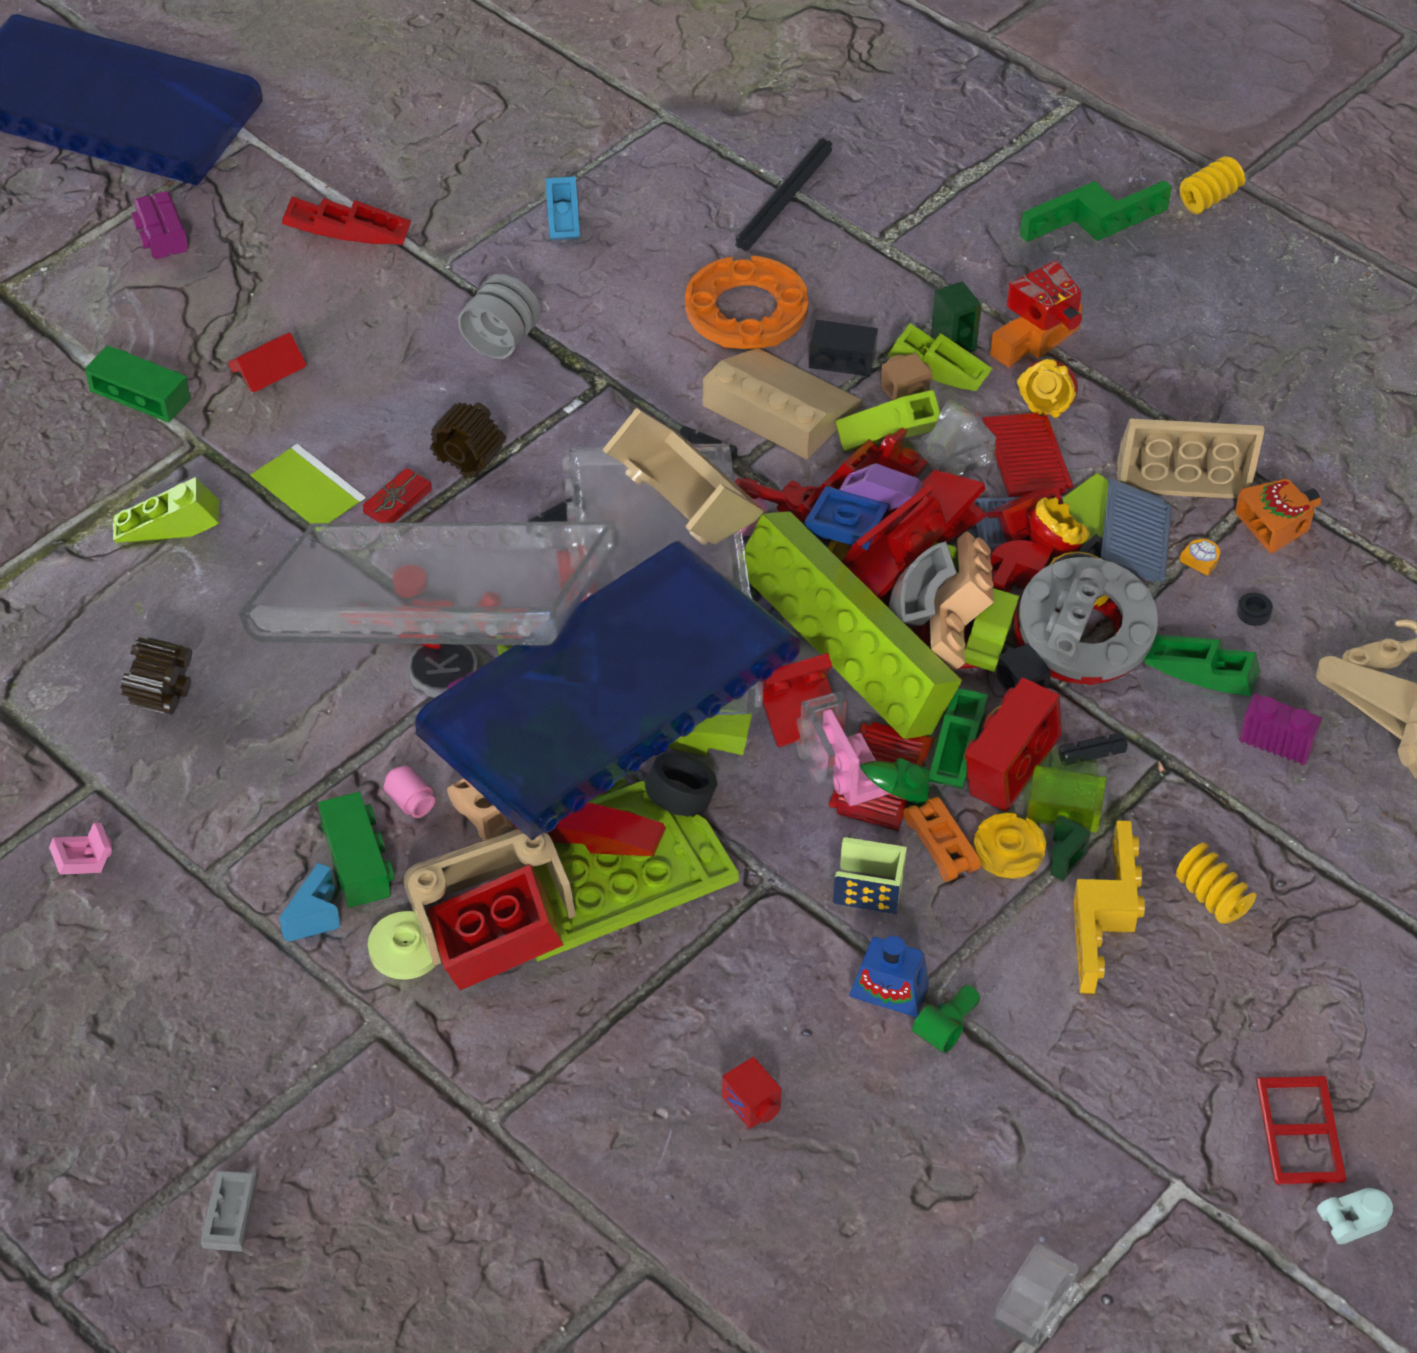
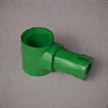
M963 985L947 1003H941L937 1008L932 1004L927 1005L916 1018L912 1032L943 1054L947 1053L956 1044L962 1033L963 1019L979 1004V993L972 986Z

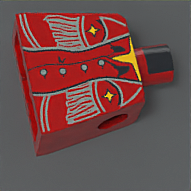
M1056 260L1009 283L1007 307L1041 330H1049L1060 323L1069 330H1073L1082 321V315L1079 313L1081 290Z

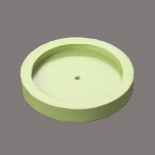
M413 911L390 914L381 919L371 930L368 938L369 957L373 966L382 974L394 979L406 980L420 977L435 967ZM427 916V918H428V920H429V923H430V926H431V928H432V925H431V922H430V918ZM436 942V946H437V950H438V953H439V957H440V959H441L440 952H439V949H438V945H437V942Z

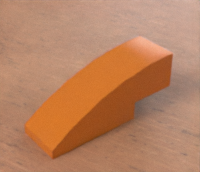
M1080 304V307H1079V313H1080V314H1082V307H1083V305H1081V304ZM1019 317L992 333L990 356L1008 368L1028 353L1039 359L1077 331L1080 325L1073 330H1069L1060 323L1049 330H1041L1023 317Z

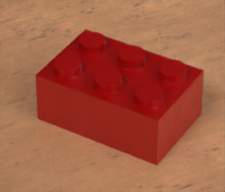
M1023 677L1015 688H1010L1006 692L1000 709L996 714L992 713L987 718L982 734L977 740L973 739L965 751L967 779L971 796L1006 813L1062 735L1060 694Z
M530 864L427 909L444 969L460 991L564 945L545 887Z

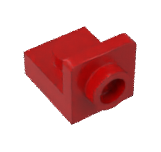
M900 428L894 435L889 433L880 446L879 450L883 454L878 464L917 478L923 473L928 461L921 458L916 451L901 446L907 433L906 429Z

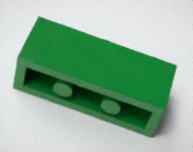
M106 345L85 368L90 392L168 423L191 399L187 376L109 345Z
M360 791L318 802L322 829L347 908L391 897L389 882L395 881L390 860L383 861L381 853L385 852L380 831L373 832L372 825H376V820L371 803L364 805Z

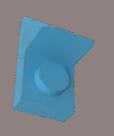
M576 177L545 178L550 241L580 239Z
M317 863L280 915L279 920L283 939L293 941L340 927L338 908L330 903L335 893V885H333L330 867Z

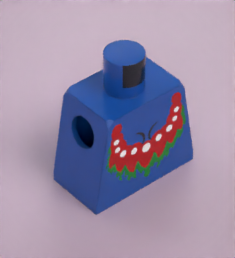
M889 936L886 939L872 938L849 997L918 1017L929 989L925 954L921 950L906 946L904 940L898 936Z

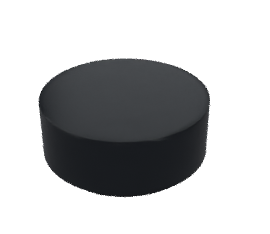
M1247 593L1239 600L1237 615L1241 621L1248 625L1260 626L1269 621L1273 605L1270 599L1263 594Z

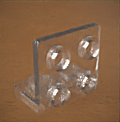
M842 691L802 702L801 717L797 718V726L800 733V739L796 740L798 755L802 761H807L811 781L814 787H820L825 798L832 796L835 752L821 726L823 725V711L831 709L845 733L847 700Z

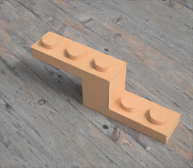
M968 531L957 539L959 572L937 590L934 599L936 614L930 619L931 650L955 671L966 663L964 626L994 603L991 550L984 540L979 537L975 539Z

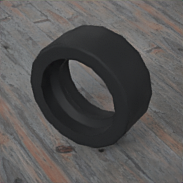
M671 752L663 753L656 757L645 782V789L650 799L662 809L675 815L689 817L696 814L700 815L707 811L718 782L711 768L701 760L688 754ZM671 780L680 781L684 784H687L692 789L684 788L680 785L675 784Z

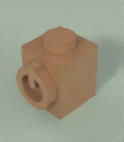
M916 353L907 356L895 355L882 364L880 387L890 401L903 396L929 391L930 381L933 378L932 371L929 365L923 363Z

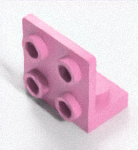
M832 710L823 711V725L819 727L822 745L818 748V756L822 766L829 768L831 771L836 792L839 795H844L849 806L889 794L874 784L860 769L861 764L876 761L861 733L846 737Z

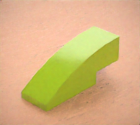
M909 323L888 354V357L891 358L895 355L907 356L916 353L923 363L929 365L932 371V380L972 391L979 389L993 369L940 333L935 340L911 323Z
M679 705L645 710L638 742L707 756L709 748L743 755L753 711L712 705Z

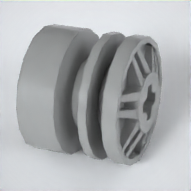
M495 274L486 280L483 287L477 291L475 297L471 298L461 310L458 316V328L468 344L482 355L493 359H505L512 355L523 338L537 324L541 317V306L536 295L523 282L506 274Z

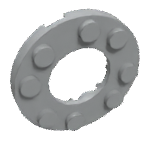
M1091 557L1064 559L1042 569L1026 586L1019 608L1020 633L1024 643L1030 644L1049 669L1063 676L1081 680L1082 677H1102V680H1107L1131 671L1149 653L1158 627V613L1155 601L1143 582L1129 570L1114 562ZM1094 568L1101 571L1106 577L1107 582L1101 595L1108 596L1118 606L1122 616V625L1117 634L1105 642L1094 644L1079 642L1071 657L1046 646L1051 632L1045 629L1053 611H1055V606L1062 589L1069 591L1074 579H1078L1084 569Z

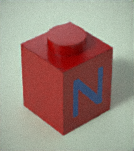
M754 1056L722 1076L723 1099L749 1129L760 1122H769L778 1114L781 1109L782 1088Z

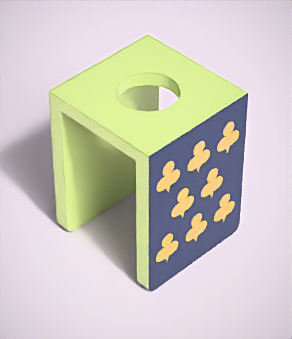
M844 837L840 863L842 870L895 878V880L838 871L835 875L833 903L897 914L904 878L907 847Z

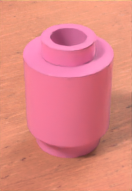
M410 766L396 767L387 774L383 787L384 792L406 815L420 818L433 808L435 804L433 790Z

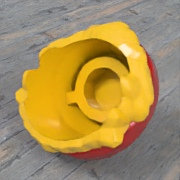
M1045 359L1033 363L1017 379V385L1024 401L1033 413H1039V415L1043 413L1051 415L1053 418H1058L1061 413L1065 412L1073 404L1077 397L1078 381L1074 372L1064 363L1053 359Z
M1042 498L1029 517L1030 540L1053 548V557L1079 551L1083 543L1088 540L1089 530L1087 527L1073 518L1069 513L1070 507L1068 504L1063 503L1059 505L1057 498L1049 500L1048 498Z

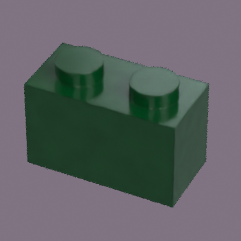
M963 281L935 291L931 337L936 340L941 333L971 353L977 350L982 304Z

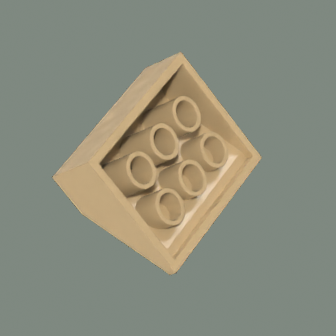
M760 348L721 360L703 378L704 407L806 460L837 430L836 420L852 415L862 405L861 399Z
M1129 419L1119 449L1117 481L1155 495L1238 499L1241 489L1252 487L1265 431L1264 426Z

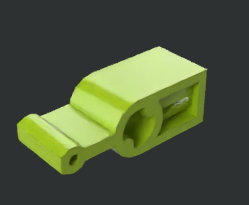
M993 588L994 603L975 618L965 648V661L967 664L995 672L999 655H1001L1014 617L1019 596Z

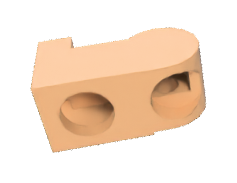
M475 773L467 775L447 788L448 796L453 806L475 825L478 835L484 841L499 836L513 827L508 801Z

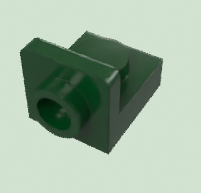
M1062 815L1055 821L1053 840L1056 844L1051 851L1050 857L1053 859L1051 875L1064 881L1087 855L1090 831L1085 829L1080 823L1071 821Z

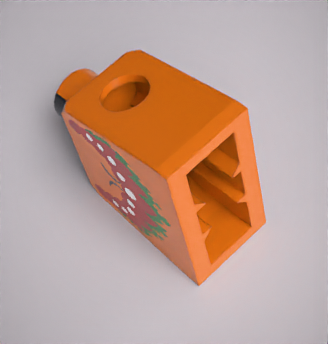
M1281 479L1241 489L1238 495L1235 514L1269 553L1272 554L1310 529L1314 508L1321 505V498L1314 488L1300 492L1290 480Z

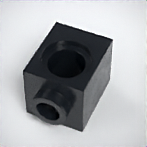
M1029 643L1018 648H1011L1004 654L999 655L997 679L1006 691L1010 688H1015L1022 677L1049 689L1051 671Z

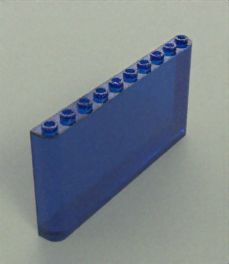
M19 14L10 15L0 27V131L198 186L263 102L261 87L258 82L251 76Z
M674 541L425 704L415 720L416 735L527 837L534 840L542 833L552 831L559 821L569 814L579 812L589 800L599 793L603 794L609 791L619 779L627 774L630 775L636 772L646 760L654 755L657 756L663 753L669 744L676 739L689 735L695 726L706 718L716 716L722 707L732 700L740 699L756 683L766 681L776 669L785 663L793 662L800 652V638L682 541Z

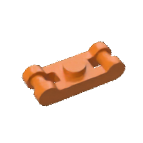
M938 796L926 800V805L920 807L913 805L904 809L903 813L907 825L915 830L937 864L940 875L945 882L958 878V874L964 871L971 873L981 868L977 853ZM957 852L960 858L952 860L950 854Z

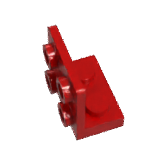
M828 653L764 671L755 682L777 747H784L820 736L819 727L823 725V711L831 709L841 728L843 727V722L826 676L833 666Z

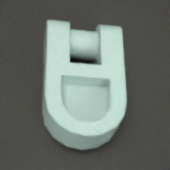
M1366 1188L1340 1198H1329L1318 1205L1317 1211L1322 1220L1328 1221L1333 1228L1331 1234L1336 1243L1345 1244L1386 1227L1393 1213V1204L1387 1194L1381 1190ZM1349 1213L1353 1222L1346 1220L1344 1215Z

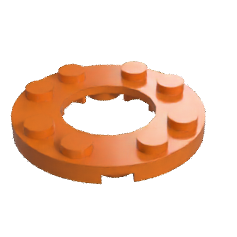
M732 256L714 261L695 273L689 281L685 292V311L692 327L706 339L727 349H755L777 346L793 336L803 326L808 315L807 287L802 278L783 263L766 257L751 256V260L740 259L733 261ZM743 285L756 286L767 290L774 296L777 307L771 316H764L762 321L745 319L741 322H736V318H726L720 312L716 305L717 299L723 292L732 287Z

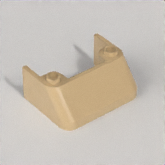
M639 408L633 411L603 449L606 454L620 461L628 468L625 474L639 485L646 482L653 486L689 520L685 526L690 531L689 533L703 545H706L708 542L714 545L756 522L765 511L687 439Z
M523 827L415 864L406 871L404 875L405 889L434 966L441 964L434 934L423 906L439 900L442 896L511 873L529 864L531 866L547 864L568 918L576 916L571 886L549 835L534 827Z

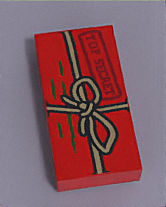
M406 468L362 505L363 513L389 528L432 491L431 482Z

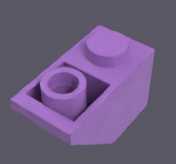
M874 463L848 474L839 490L888 503V511L899 508L918 493L923 484L918 478Z

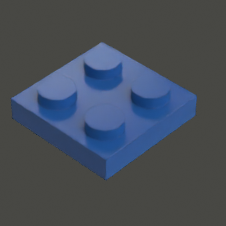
M825 486L805 520V527L819 538L835 540L852 547L859 538L886 518L889 504ZM875 536L865 543L862 548L868 550Z

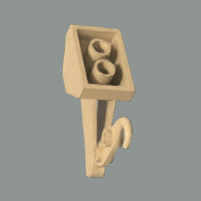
M1403 619L1396 621V626L1414 630L1416 633L1415 639L1408 641L1380 640L1347 650L1343 654L1342 659L1334 656H1325L1319 661L1316 678L1321 684L1335 691L1401 739L1400 747L1398 748L1399 759L1417 779V683L1380 672L1399 666L1411 654L1417 652V622Z

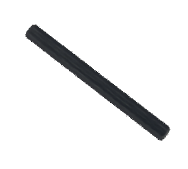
M821 138L737 235L735 245L738 249L741 248L744 251H748L832 152V142L830 140L826 141L824 138Z

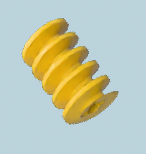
M1224 156L1181 182L1180 197L1182 203L1191 213L1195 215L1201 214L1205 209L1211 208L1212 205L1219 203L1220 200L1236 193L1238 187L1244 186V171L1238 161L1232 157Z
M1202 842L1193 847L1181 860L1176 870V877L1180 883L1186 884L1185 886L1190 893L1195 894L1199 903L1205 904V908L1209 913L1215 914L1214 917L1219 923H1231L1247 913L1255 902L1256 893L1244 896L1248 890V884L1241 882L1235 885L1239 878L1238 874L1231 872L1225 875L1229 869L1228 864L1221 862L1216 865L1219 855L1216 852L1207 854L1210 848L1209 844Z

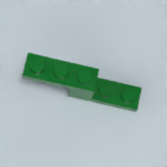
M1163 180L1116 201L1096 181H1093L1023 212L1020 236L1026 242H1029L1075 221L1096 241H1099L1168 210L1172 186Z

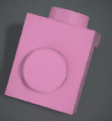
M93 823L88 836L53 837L49 848L59 874L101 873L107 858L111 856L112 841L106 835L102 823Z

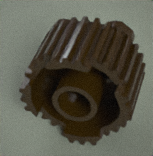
M459 402L451 406L431 430L433 437L431 440L434 442L429 449L433 451L432 454L437 457V461H441L443 464L449 461L451 466L461 469L459 474L465 478L468 476L472 478L483 471L506 443V435L497 429L498 425H495L494 420L489 418L491 413L486 406L478 402L473 406L472 404L467 405L466 403L461 404Z
M139 637L135 641V645H132L130 654L136 655L135 659H133L130 673H124L121 679V695L129 697L128 701H130L132 706L173 715L179 696L186 697L191 686V678L186 676L185 673L191 662L192 650L154 638L145 639Z

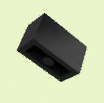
M816 320L810 342L809 368L871 377L877 351L878 328Z

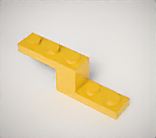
M1116 821L1112 841L1115 880L1077 879L1073 906L1080 993L1095 994L1098 979H1104L1105 960L1104 956H1098L1097 947L1101 948L1102 932H1135L1137 919L1144 917V896L1138 895L1137 887H1141L1142 868L1141 865H1135V858H1138L1139 837L1132 835L1131 821Z

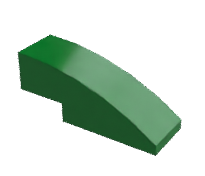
M1156 635L1153 645L1144 659L1145 664L1182 681L1211 690L1252 696L1261 672L1256 652L1223 650L1221 641L1218 639Z
M961 688L957 689L949 703L947 714L944 716L929 774V782L960 789L964 788L967 779L965 751L973 739L977 740L979 738L988 705V694Z

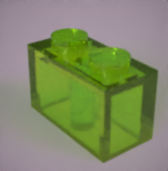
M1035 766L1027 818L1036 823L1055 826L1056 819L1062 815L1071 821L1080 823L1088 831L1098 833L1107 777L1096 776L1091 773L1060 770L1054 767Z

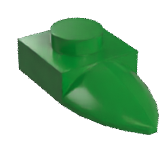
M898 758L894 763L870 761L860 765V769L884 791L919 806L928 800V769Z

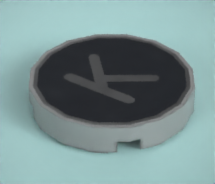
M440 638V649H433L423 645L415 649L409 659L408 671L412 685L417 690L419 688L425 692V695L433 698H448L447 687L449 683L461 677L466 678L467 674L478 669V662L474 651L466 643L454 638Z

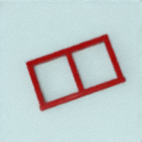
M929 483L859 538L843 558L842 563L847 566L866 551L862 546L875 536L870 545L871 547L895 528L924 497L932 492L934 489Z
M1326 1076L1258 1077L1256 1082L1275 1184L1345 1182L1346 1174ZM1318 1087L1325 1123L1273 1125L1266 1088ZM1328 1134L1335 1172L1282 1173L1275 1135Z

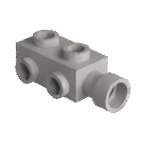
M1094 568L1084 569L1080 573L1079 578L1074 579L1069 591L1062 589L1055 606L1061 612L1053 611L1045 629L1051 632L1047 647L1071 657L1073 656L1096 599L1103 593L1107 582L1105 575L1101 571Z

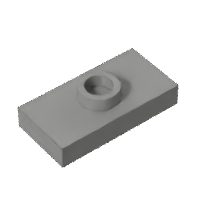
M216 1171L201 1238L202 1249L243 1252L258 1181L256 1173Z

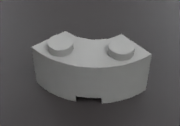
M946 541L923 552L903 571L894 585L889 609L908 628L924 625L936 614L934 599L938 587L943 586L956 575Z

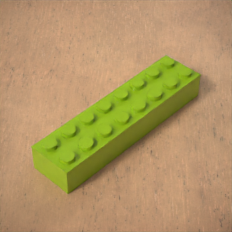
M791 512L762 513L735 567L737 571L821 655L829 654L832 667L903 739L932 735L962 680Z

